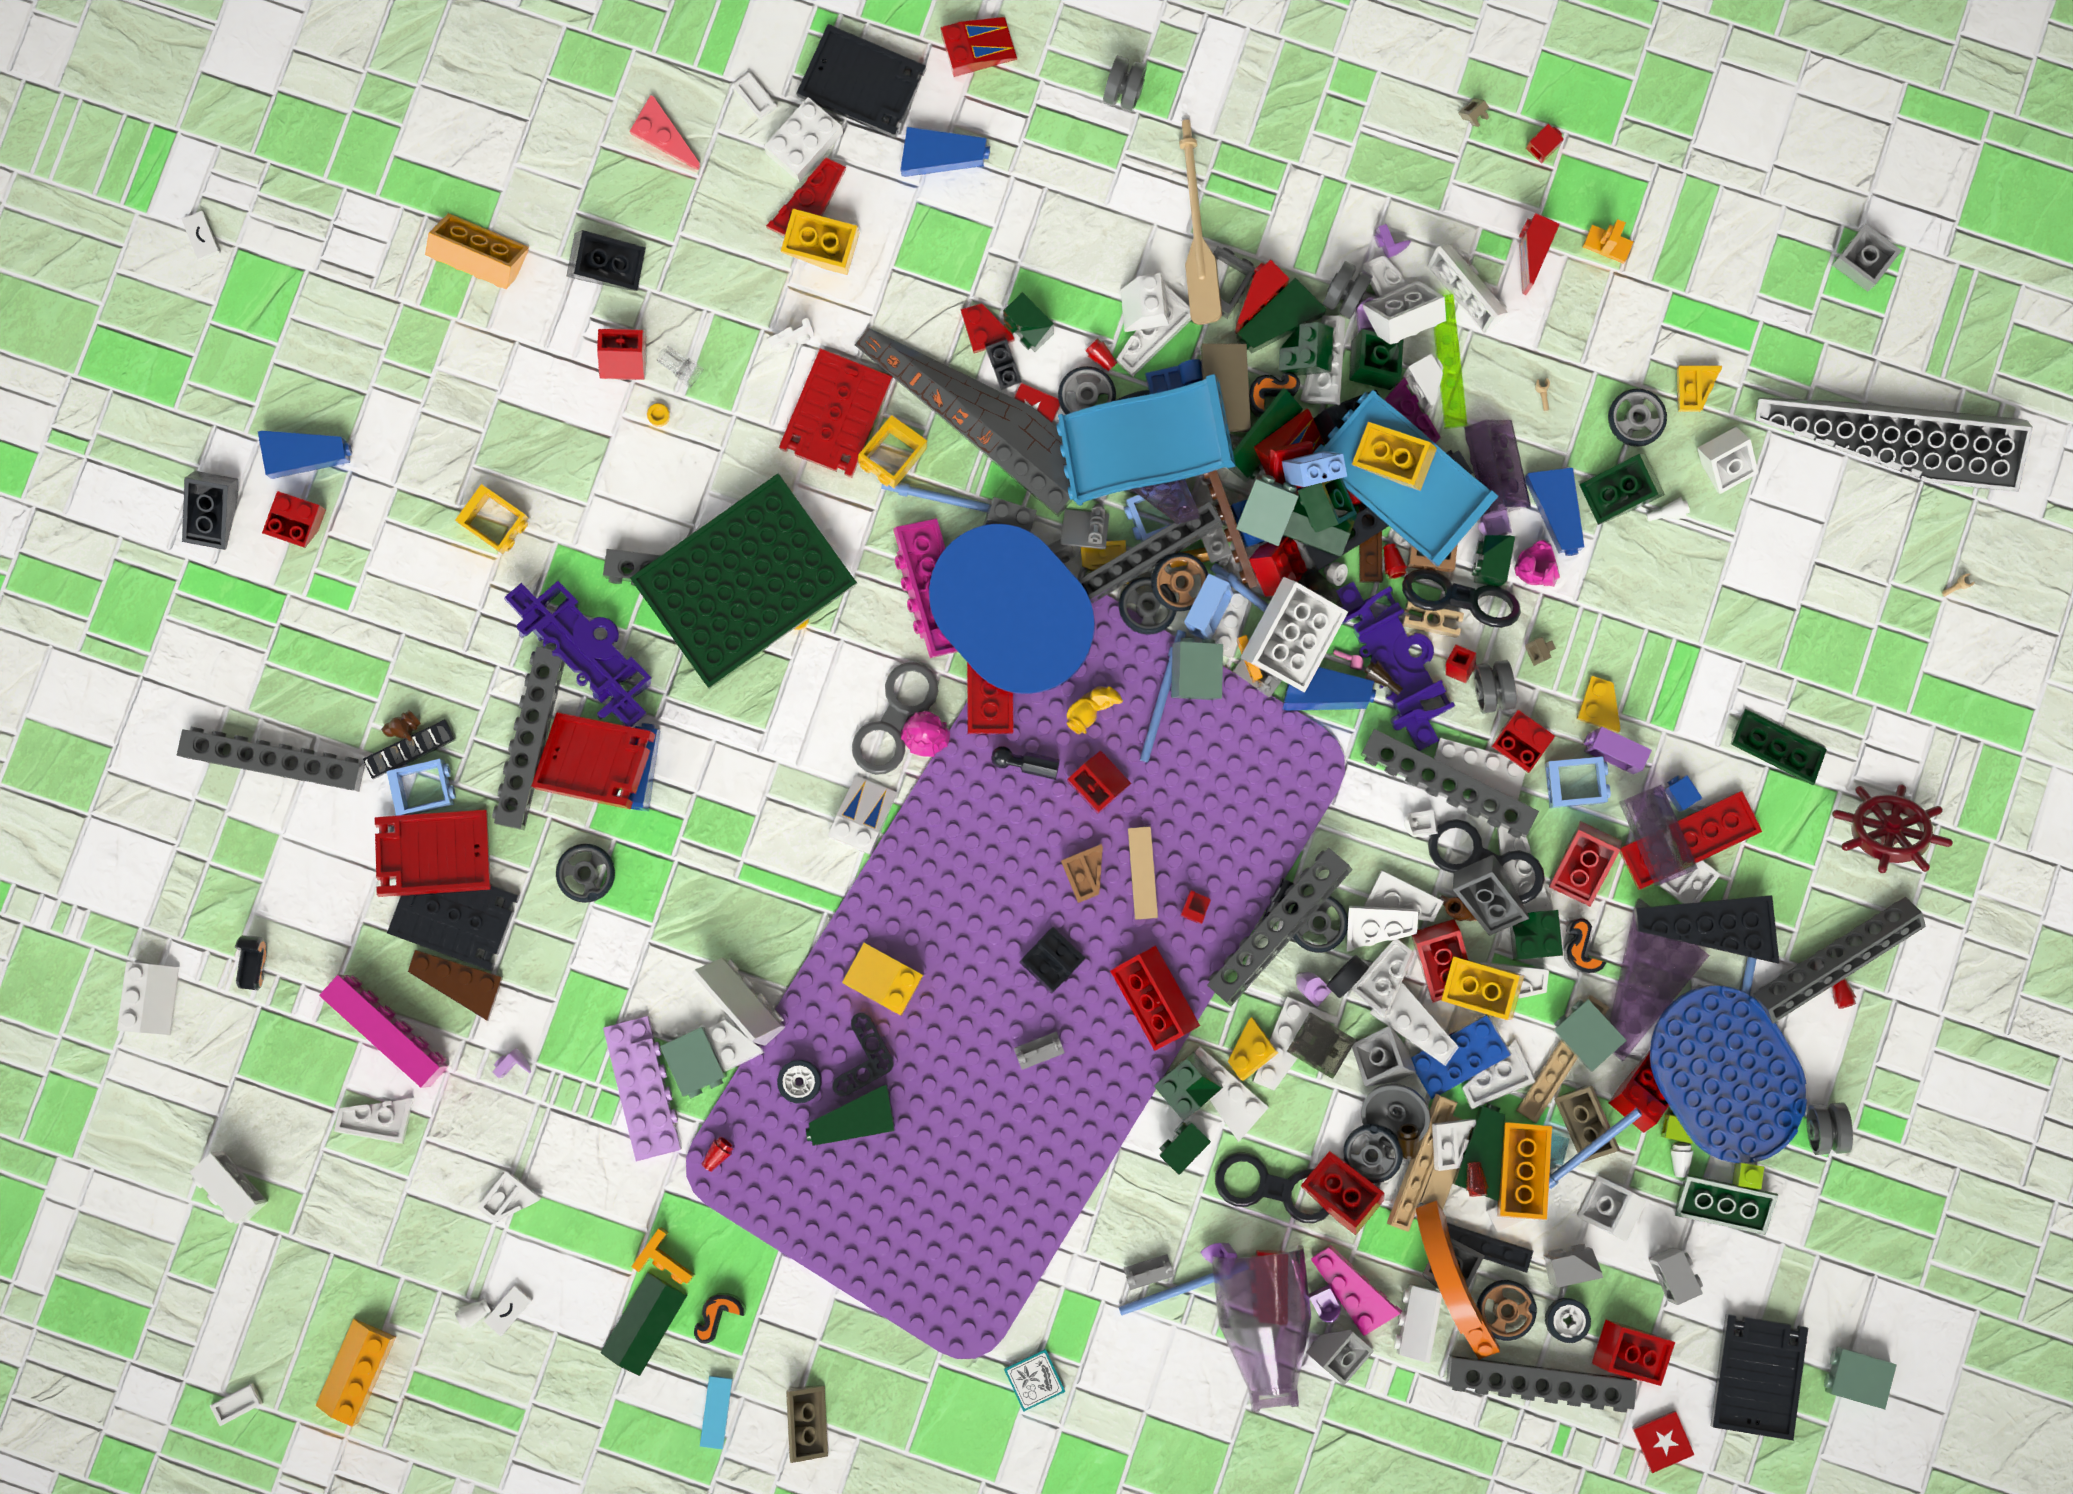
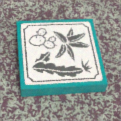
M1046 1349L1004 1368L1023 1412L1065 1392Z

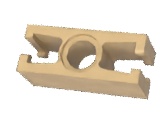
M1409 601L1406 603L1405 613L1413 610L1422 613L1423 616L1421 621L1409 620V616L1405 615V618L1402 620L1403 627L1454 638L1460 635L1461 629H1451L1444 627L1442 624L1444 618L1456 619V622H1462L1464 613L1448 609L1428 611L1414 606ZM1429 614H1433L1438 618L1437 625L1428 623L1427 616Z

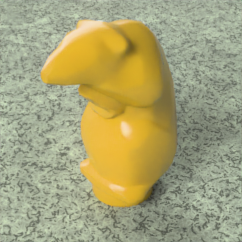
M1110 686L1094 688L1070 706L1066 715L1068 720L1066 724L1079 735L1081 733L1086 734V728L1093 725L1097 719V711L1109 708L1113 704L1122 703L1121 695Z

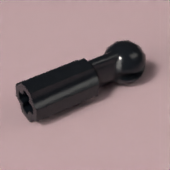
M999 746L994 749L991 756L992 763L998 768H1007L1010 765L1021 768L1022 773L1056 780L1060 759L1028 752L1023 756L1013 754L1005 746Z

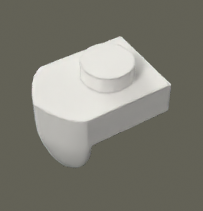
M1434 810L1408 813L1405 817L1403 825L1411 836L1419 837L1438 834Z

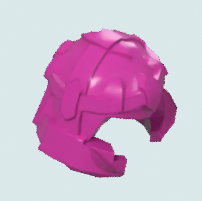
M1543 539L1522 551L1514 567L1516 576L1529 585L1555 587L1557 580L1560 578L1551 543Z
M931 711L915 713L904 724L901 739L910 749V753L923 757H934L937 752L941 751L944 747H948L950 731L946 728L947 722H941L939 716L931 713Z

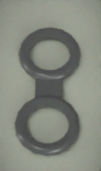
M908 662L895 667L888 675L885 683V696L890 705L881 721L870 722L862 726L855 734L852 742V756L857 765L865 772L875 775L887 774L896 769L902 762L906 751L905 743L901 739V731L910 715L929 710L935 703L939 692L938 681L928 667L917 662ZM915 671L921 673L929 683L927 698L916 706L902 704L894 694L896 680L906 672ZM881 730L888 732L896 742L894 757L884 765L870 764L861 754L863 739L873 731Z

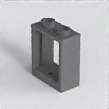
M1217 246L1213 253L1216 260L1218 261L1219 259L1246 275L1230 303L1221 299L1222 316L1228 319L1252 280L1256 268L1253 267L1254 264L1245 258L1241 260L1234 256L1235 253L1232 250Z

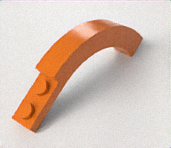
M1436 1200L1415 1208L1422 1241L1432 1272L1461 1334L1465 1335L1478 1359L1499 1353V1345L1478 1310L1460 1270L1451 1243L1446 1216Z

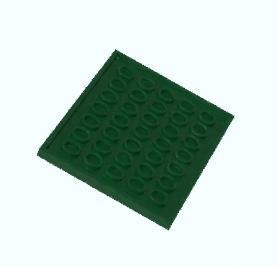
M779 473L630 577L708 689L858 584Z

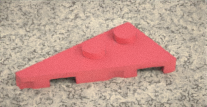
M650 95L633 124L630 133L699 170V161L654 96Z

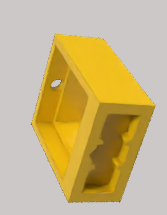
M891 415L859 453L858 463L865 472L875 474L883 485H890L895 489L926 451L927 440ZM890 433L914 450L894 476L869 459Z
M481 484L455 521L495 550L504 554L505 551H510L515 544L514 539L517 534H521L526 529L529 518ZM489 498L518 517L500 544H497L470 525Z

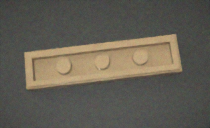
M1151 827L1128 828L1135 920L1158 918Z
M1452 1116L1451 1121L1463 1120ZM1471 1127L1467 1140L1469 1139L1473 1127ZM1433 1166L1420 1202L1428 1204L1437 1200L1443 1211L1457 1169L1438 1171Z

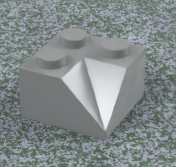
M1865 224L1841 252L1832 266L1868 292L1877 284L1902 250Z
M1585 1244L1571 1246V1251H1563V1249L1551 1250L1549 1255L1543 1256L1549 1283L1557 1288L1603 1278L1593 1248L1586 1247Z
M1673 1247L1649 1258V1262L1668 1302L1680 1305L1703 1294L1701 1290L1703 1283L1698 1274L1694 1275L1691 1269L1693 1262L1687 1252L1684 1253L1683 1250Z

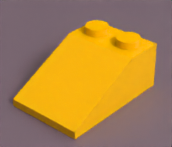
M793 209L781 252L823 269L848 275L860 232L856 225Z
M1368 422L1352 465L1398 484L1421 491L1437 448L1431 442Z
M863 943L842 983L902 1016L924 975Z
M1453 957L1441 1001L1504 1020H1513L1525 975Z

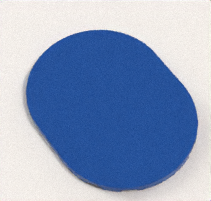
M983 525L963 533L952 541L942 552L935 564L929 586L930 607L934 620L947 640L987 682L997 688L1017 694L1040 693L1065 683L1084 664L1095 635V618L1091 600L1079 580L1037 536L1025 529L1012 525Z
M1704 986L1682 994L1664 1010L1655 1026L1651 1039V1068L1660 1092L1691 1140L1707 1154L1732 1163L1759 1162L1774 1156L1784 1149L1797 1134V1129L1803 1116H1805L1807 1107L1805 1084L1807 1083L1797 1056L1777 1024H1773L1769 1020L1760 1003L1754 997L1739 991V989L1727 986Z

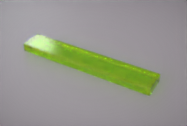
M1448 294L1442 295L1445 297L1446 321L1433 327L1436 357L1443 366L1440 394L1444 429L1468 426L1454 295Z

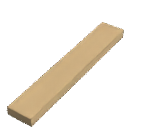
M1588 995L1587 999L1605 1016L1610 1007L1593 996ZM1562 1040L1559 1041L1535 1079V1083L1531 1085L1516 1109L1517 1112L1534 1123L1538 1122L1577 1060V1057Z
M1435 1094L1430 1108L1431 1118L1428 1131L1418 1142L1416 1157L1410 1160L1387 1224L1409 1232L1416 1214L1415 1208L1419 1206L1434 1166L1432 1124L1451 1121L1458 1102Z

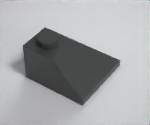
M1450 1238L1460 1270L1469 1288L1485 1255ZM1428 1262L1422 1275L1439 1290Z

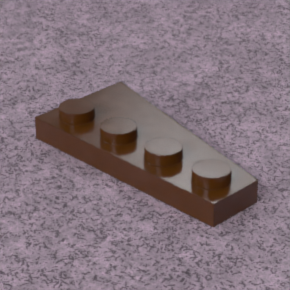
M418 950L414 951L408 969L410 974L486 1021H489L503 977Z

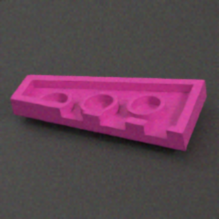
M1332 1245L1311 1258L1363 1336L1401 1314L1402 1310L1397 1305L1394 1306L1381 1290L1378 1291L1372 1286L1368 1278L1359 1274L1353 1268V1265Z

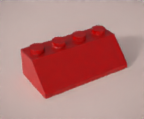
M1156 945L1110 970L1154 1051L1200 1026Z

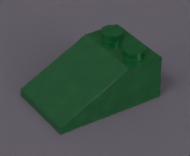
M1637 454L1579 484L1598 525L1642 507L1665 495L1645 454Z

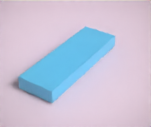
M709 1376L700 1447L722 1450L724 1448L733 1378Z

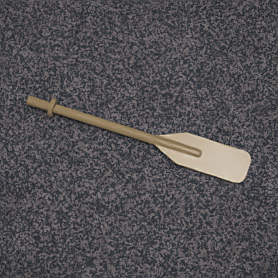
M1186 119L1182 121L1183 139L1179 142L1181 149L1185 150L1194 238L1185 268L1191 320L1197 325H1203L1218 321L1222 316L1217 260L1202 235L1193 150L1197 147V140L1192 138L1191 122Z

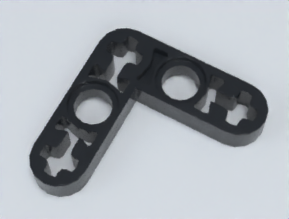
M865 1013L854 1015L851 1020V1027L869 1060L834 1080L832 1088L839 1096H847L889 1073L894 1067L891 1054L872 1019ZM857 1018L867 1019L868 1022L865 1024V1027L868 1031L872 1028L874 1033L867 1034L862 1039L860 1034H863L864 1031L861 1027L857 1028L855 1026L858 1023ZM869 1037H876L878 1039L879 1046L877 1049L870 1050L867 1048L866 1041ZM883 1048L885 1053H881V1056L884 1060L888 1059L890 1061L887 1064L888 1069L878 1068L877 1064L880 1061L877 1056L873 1059L871 1054L878 1053ZM861 1068H866L870 1073L869 1079L865 1082L857 1078V1072ZM852 1073L853 1079L858 1086L854 1088L852 1083L847 1086V1092L844 1093L843 1090L838 1091L837 1087L840 1085L838 1081L842 1079L843 1082H847L851 1079L848 1075Z

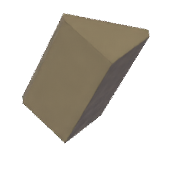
M1592 1085L1582 1086L1554 1099L1577 1153L1610 1129V1125ZM1615 1137L1583 1162L1620 1151Z
M825 1386L788 1388L786 1397L790 1463L828 1457Z

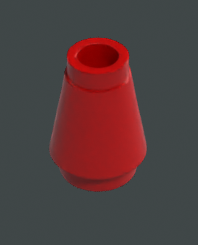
M1098 338L1085 350L1088 353L1087 357L1107 371H1110L1118 363L1104 341L1101 342Z
M1396 544L1384 546L1385 574H1388L1389 579L1404 576L1407 566Z
M1846 978L1832 986L1834 1005H1837L1838 1009H1844L1857 1004L1855 1001L1857 997Z
M721 1136L717 1140L714 1139L701 1163L702 1166L712 1172L732 1155L734 1146Z

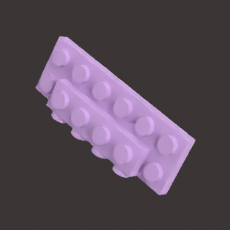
M649 1016L604 1027L603 1030L635 1161L681 1150L675 1125L678 1122L676 1110L671 1109L670 1100H673L670 1087L665 1085L664 1078H667L665 1065L660 1064L659 1056L662 1055L659 1042L654 1040Z

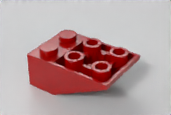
M1650 1050L1608 1102L1624 1117L1635 1108H1638L1642 1116L1632 1124L1643 1133L1655 1126L1669 1107L1654 1079L1650 1061Z

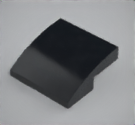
M1052 927L1019 963L1052 994L1086 958Z

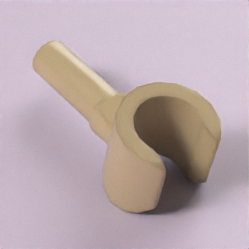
M1546 378V387H1541L1538 379L1535 390L1541 395L1543 410L1548 411L1547 391L1550 381Z
M1967 573L1959 577L1957 583L1941 593L1945 597L1960 588L1967 589L1973 586L1975 581L1966 584L1964 579L1970 575Z

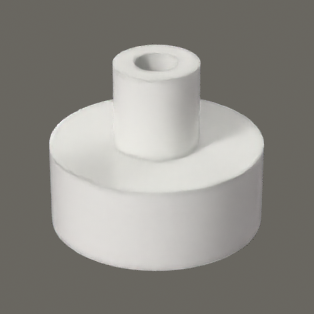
M1333 562L1330 566L1324 568V574H1326L1329 583L1340 586L1346 580L1348 569L1345 564Z

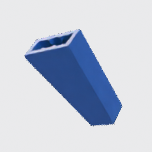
M907 127L900 168L901 176L909 177L984 166V160H989L990 146H987V139L982 137Z
M257 431L265 475L270 479L351 463V445L340 436Z
M1573 467L1528 473L1525 476L1526 485L1558 554L1565 553V556L1578 555L1579 551L1585 546Z
M1318 667L1305 692L1288 684L1282 710L1366 709L1369 702L1373 703L1376 695V690L1373 689L1374 681Z
M642 723L641 727L635 726V728L651 731L655 734L653 742H647L646 748L650 750L637 792L636 794L630 793L629 800L633 802L631 809L649 812L661 731L655 729L654 724Z

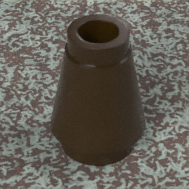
M1403 1124L1397 1131L1403 1158L1408 1160L1414 1159L1416 1157L1420 1132L1414 1124Z

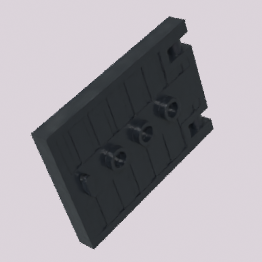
M828 24L796 94L797 97L804 100L809 97L820 107L896 138L899 132L896 126L898 122L903 123L920 85L918 77L919 75L924 76L927 67L924 64ZM906 69L911 71L910 76L904 74ZM884 117L890 118L888 124L883 122Z
M490 885L491 889L417 894L416 896L402 895L387 934L492 971L495 963L491 962L493 955H498L514 914L513 911H510L513 902L518 903L520 896ZM499 897L505 899L502 907L496 906ZM480 949L485 950L482 959L477 957Z
M1725 1314L1710 1426L1718 1429L1794 1441L1809 1328L1798 1325L1797 1329H1793L1787 1323L1744 1316L1742 1320H1738L1735 1315ZM1734 1328L1741 1329L1740 1336L1734 1335ZM1790 1338H1796L1795 1345L1789 1344Z

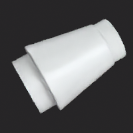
M1676 1142L1673 1143V1148L1670 1149L1674 1176L1686 1177L1690 1170L1694 1150L1691 1149L1690 1143Z
M484 1299L460 1307L459 1311L455 1312V1316L462 1329L472 1327L491 1310Z

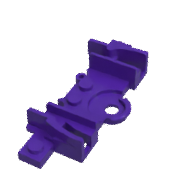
M559 581L538 598L522 583L504 597V600L523 619L517 624V630L521 638L533 632L540 642L543 640L544 647L548 643H554L556 649L552 651V656H559L574 673H579L576 678L579 686H585L589 682L590 689L593 691V697L597 698L601 703L609 696L611 697V701L597 713L599 719L605 718L613 712L625 726L632 727L646 715L645 710L633 698L651 685L652 677L632 657L626 660L613 646L614 642H617L619 638L618 628L613 621L605 617H596L589 621L578 610V601ZM562 592L566 596V600L551 614L546 607ZM604 628L607 631V637L603 640L596 639L594 636L595 629ZM639 672L644 679L630 691L626 692L619 683L626 681Z
M1351 582L1333 592L1339 606L1348 611L1341 625L1360 617L1361 621L1353 625L1354 634L1359 643L1365 644L1359 650V655L1362 658H1367L1371 655L1370 663L1372 661L1377 663L1379 660L1392 677V680L1403 688L1399 695L1391 690V695L1385 698V700L1393 704L1398 714L1392 717L1390 722L1397 731L1406 727L1416 749L1421 751L1439 741L1429 720L1456 706L1454 702L1450 703L1445 695L1447 691L1442 684L1443 681L1440 680L1433 683L1428 671L1423 666L1427 661L1430 662L1432 660L1434 646L1431 640L1424 634L1414 633V635L1407 636L1398 618L1405 611L1393 599L1391 595L1393 589L1391 586L1364 601L1354 582ZM1386 596L1391 606L1375 619L1370 606ZM1419 645L1422 649L1421 656L1417 658L1412 657L1409 654L1410 646ZM1440 695L1445 706L1425 711L1420 701Z

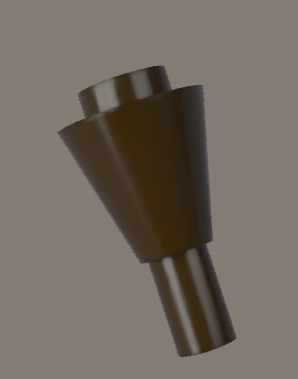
M1379 660L1377 663L1372 661L1364 670L1367 674L1365 676L1366 679L1388 687L1395 694L1399 695L1403 690L1399 684L1392 680V677Z

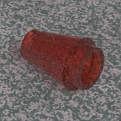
M1481 1162L1468 1163L1466 1191H1468L1469 1197L1488 1195L1487 1189L1489 1187Z

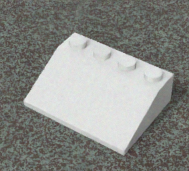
M1451 244L1441 245L1436 248L1427 267L1483 334L1487 333L1508 314L1506 304L1492 294L1491 286L1485 281L1482 282L1478 277L1479 273L1476 268L1471 264H1467L1459 248H1454Z
M1283 577L1240 658L1305 692L1348 611L1301 584Z
M720 958L691 972L751 1042L766 1046L785 1028L781 1023L784 1021L782 1016L776 1010L772 1012L766 1006L769 1004L768 1000L761 993L757 995L752 990L754 987L753 983L746 976L742 978L738 974L739 967L731 959L727 961Z

